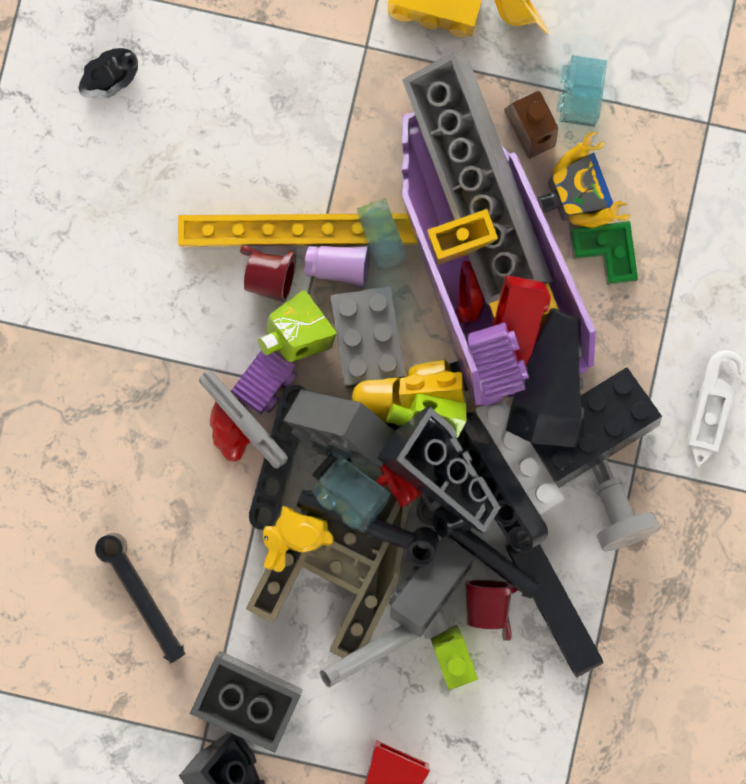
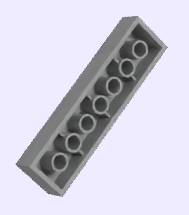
M453 52L402 79L454 219L457 220L485 209L489 212L498 239L468 254L486 304L489 305V303L500 299L506 275L540 281L543 284L554 282L468 57Z

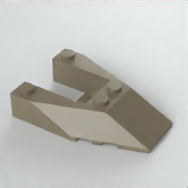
M352 460L318 494L325 499L406 529L409 505L400 507L389 486L381 488L378 486L376 480L383 475L379 466L368 464L367 467H364ZM301 511V514L326 520L328 531L331 532L334 538L333 543L328 546L322 545L316 550L305 553L288 549L285 553L284 569L281 572H276L274 569H265L246 610L274 623L303 567L356 594L329 650L335 655L344 658L368 644L399 581L403 548L333 522L320 515L308 511L303 513Z

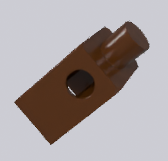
M539 90L511 103L504 109L529 159L556 146L559 128Z

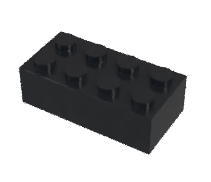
M628 367L581 395V407H584L585 419L576 447L531 443L558 488L660 426L662 415Z

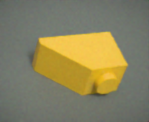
M487 209L427 230V237L437 265L466 256L498 239Z

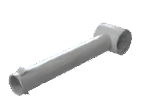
M442 609L424 632L425 639L437 636L450 628ZM401 625L320 671L321 679L330 688L418 638V636Z

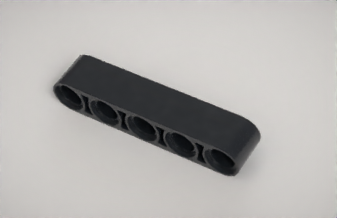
M293 384L288 386L281 396L270 437L281 449L287 452L288 460L281 467L274 468L264 457L249 511V521L258 530H263L265 526H274L279 517L300 438L294 434L289 437L283 436L280 426L291 408L288 402L289 395L294 391L306 390L301 385ZM269 478L277 479L280 484V489L275 495H269L264 490V483ZM261 507H266L272 514L270 522L266 525L259 523L256 519V512Z
M466 412V423L457 440L462 449L469 453L472 458L470 462L479 477H483L500 506L494 518L514 550L519 553H527L547 538L548 528L481 420L476 414Z
M510 543L506 544L505 548L512 562L533 579L536 577L541 584L532 598L575 677L578 678L604 663L602 657L541 545L539 544L527 553H519L512 548Z

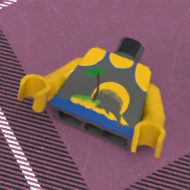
M599 132L588 133L584 137V143L580 142L566 152L552 170L553 176L548 181L551 192L537 196V201L543 213L557 208L563 221L570 220L574 225L588 228L611 223L614 221V218L621 221H626L630 218V214L619 216V208L628 205V203L622 201L613 203L595 153L590 154V150H600L604 147L605 142H600L596 146L592 145V137Z

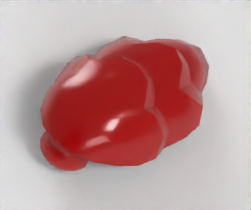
M464 260L459 277V307L455 313L459 314V317H457L459 323L471 324L481 315L485 299L471 262Z
M215 401L210 415L213 444L227 460L236 462L241 460L246 446L251 441Z

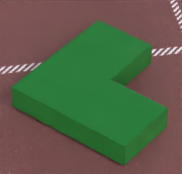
M630 221L610 223L595 228L577 227L569 230L573 259L603 256L607 285L638 280Z

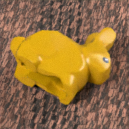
M283 506L281 516L276 521V526H265L263 529V541L269 550L265 558L264 567L268 570L274 569L276 572H281L285 567V553L288 549L305 553L316 550L322 545H331L334 538L331 532L328 531L327 521L294 512L292 508Z

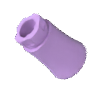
M309 246L305 256V275L365 288L369 270V246L353 248L320 246L318 248Z

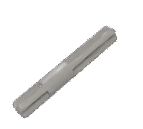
M208 370L199 378V383L274 468L281 467L288 460V456L213 371Z

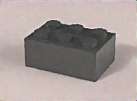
M302 389L284 419V422L293 428L292 434L304 441H310L312 443L311 448L317 453L324 456L331 453L342 461H347L350 458L364 467H367L368 464L382 467L383 462L377 457L395 432L360 402Z
M220 651L211 665L190 714L275 753L303 689Z

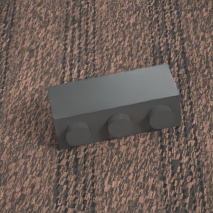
M442 537L439 541L434 561L427 566L419 567L415 565L407 577L409 583L403 591L397 589L389 601V605H391L390 618L421 638L472 568L474 555L447 537Z

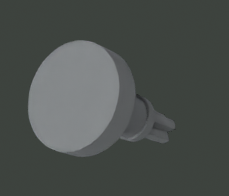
M603 460L592 468L598 485L595 487L596 493L600 496L612 524L597 534L603 551L607 552L627 547L650 537L660 530V525L653 512L634 515L622 487L623 483L619 477L614 478L607 460Z

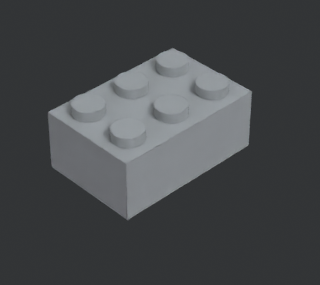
M391 286L330 295L345 388L356 387L360 382L366 380L404 378L405 372Z

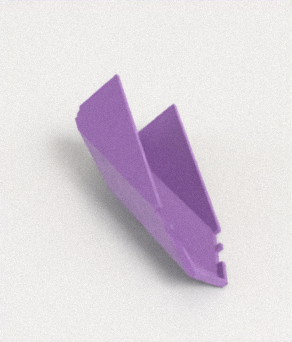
M414 112L402 115V199L470 396L476 406L481 404L484 407L502 401L503 398L487 400L468 344V334L493 326L490 305L484 302L482 313L475 322L471 324L458 322L457 317H459V314L455 313V311L459 307L458 287L462 262L464 260L470 262V259L466 255L440 265L436 263L427 237V230L455 219ZM502 146L554 281L549 286L558 309L581 319L582 358L579 359L580 374L587 372V367L594 366L596 330L517 155L514 152L510 154ZM516 393L507 395V397L511 398L515 396Z

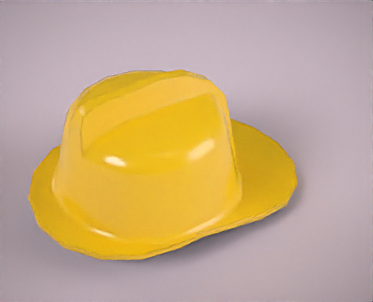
M494 0L499 15L509 25L518 27L537 23L544 33L549 34L547 26L530 0Z

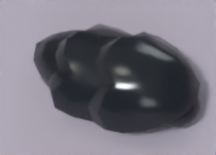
M114 48L102 52L98 58L84 66V74L78 86L80 94L91 98L99 96L110 98L121 89L127 87L133 81L138 70L136 54L125 48Z

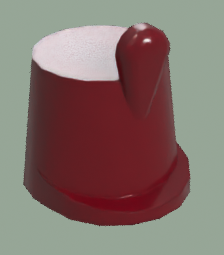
M242 245L240 253L250 256L244 275V290L285 303L295 274L296 253L289 251L285 256L270 255L247 245Z
M466 581L467 625L481 629H502L503 640L510 641L512 638L508 615L511 594L518 590L506 581Z

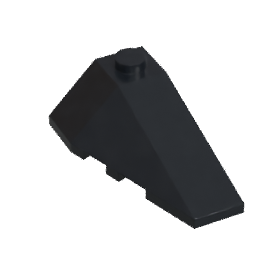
M555 308L550 309L527 364L529 378L524 380L525 390L516 392L512 401L506 431L531 443L576 447L578 445L585 419L584 407H581L580 390L584 389L583 378H580L579 359L582 358L581 319Z
M426 407L392 434L377 458L399 477L480 533L485 534L498 513L500 506L483 477H479L470 462L472 458L469 453L462 449L456 439L457 433L453 426L434 409Z
M230 732L196 754L179 774V778L184 784H265L264 780L259 779L254 766L257 760L251 748L243 738Z

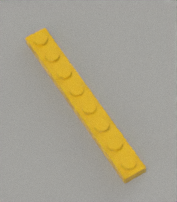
M407 213L178 215L179 247L418 245Z

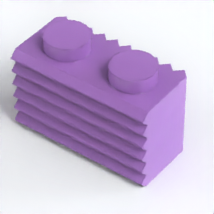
M501 323L500 325L468 334V344L488 401L525 390L524 380L529 378L525 361H518L515 350L520 349L514 330L508 332L506 323Z
M260 350L259 354L235 384L231 393L260 415L264 411L270 413L279 401V398L276 396L282 387L287 388L297 377V374L294 372L297 366L292 362L286 361L284 356L277 351L265 355Z

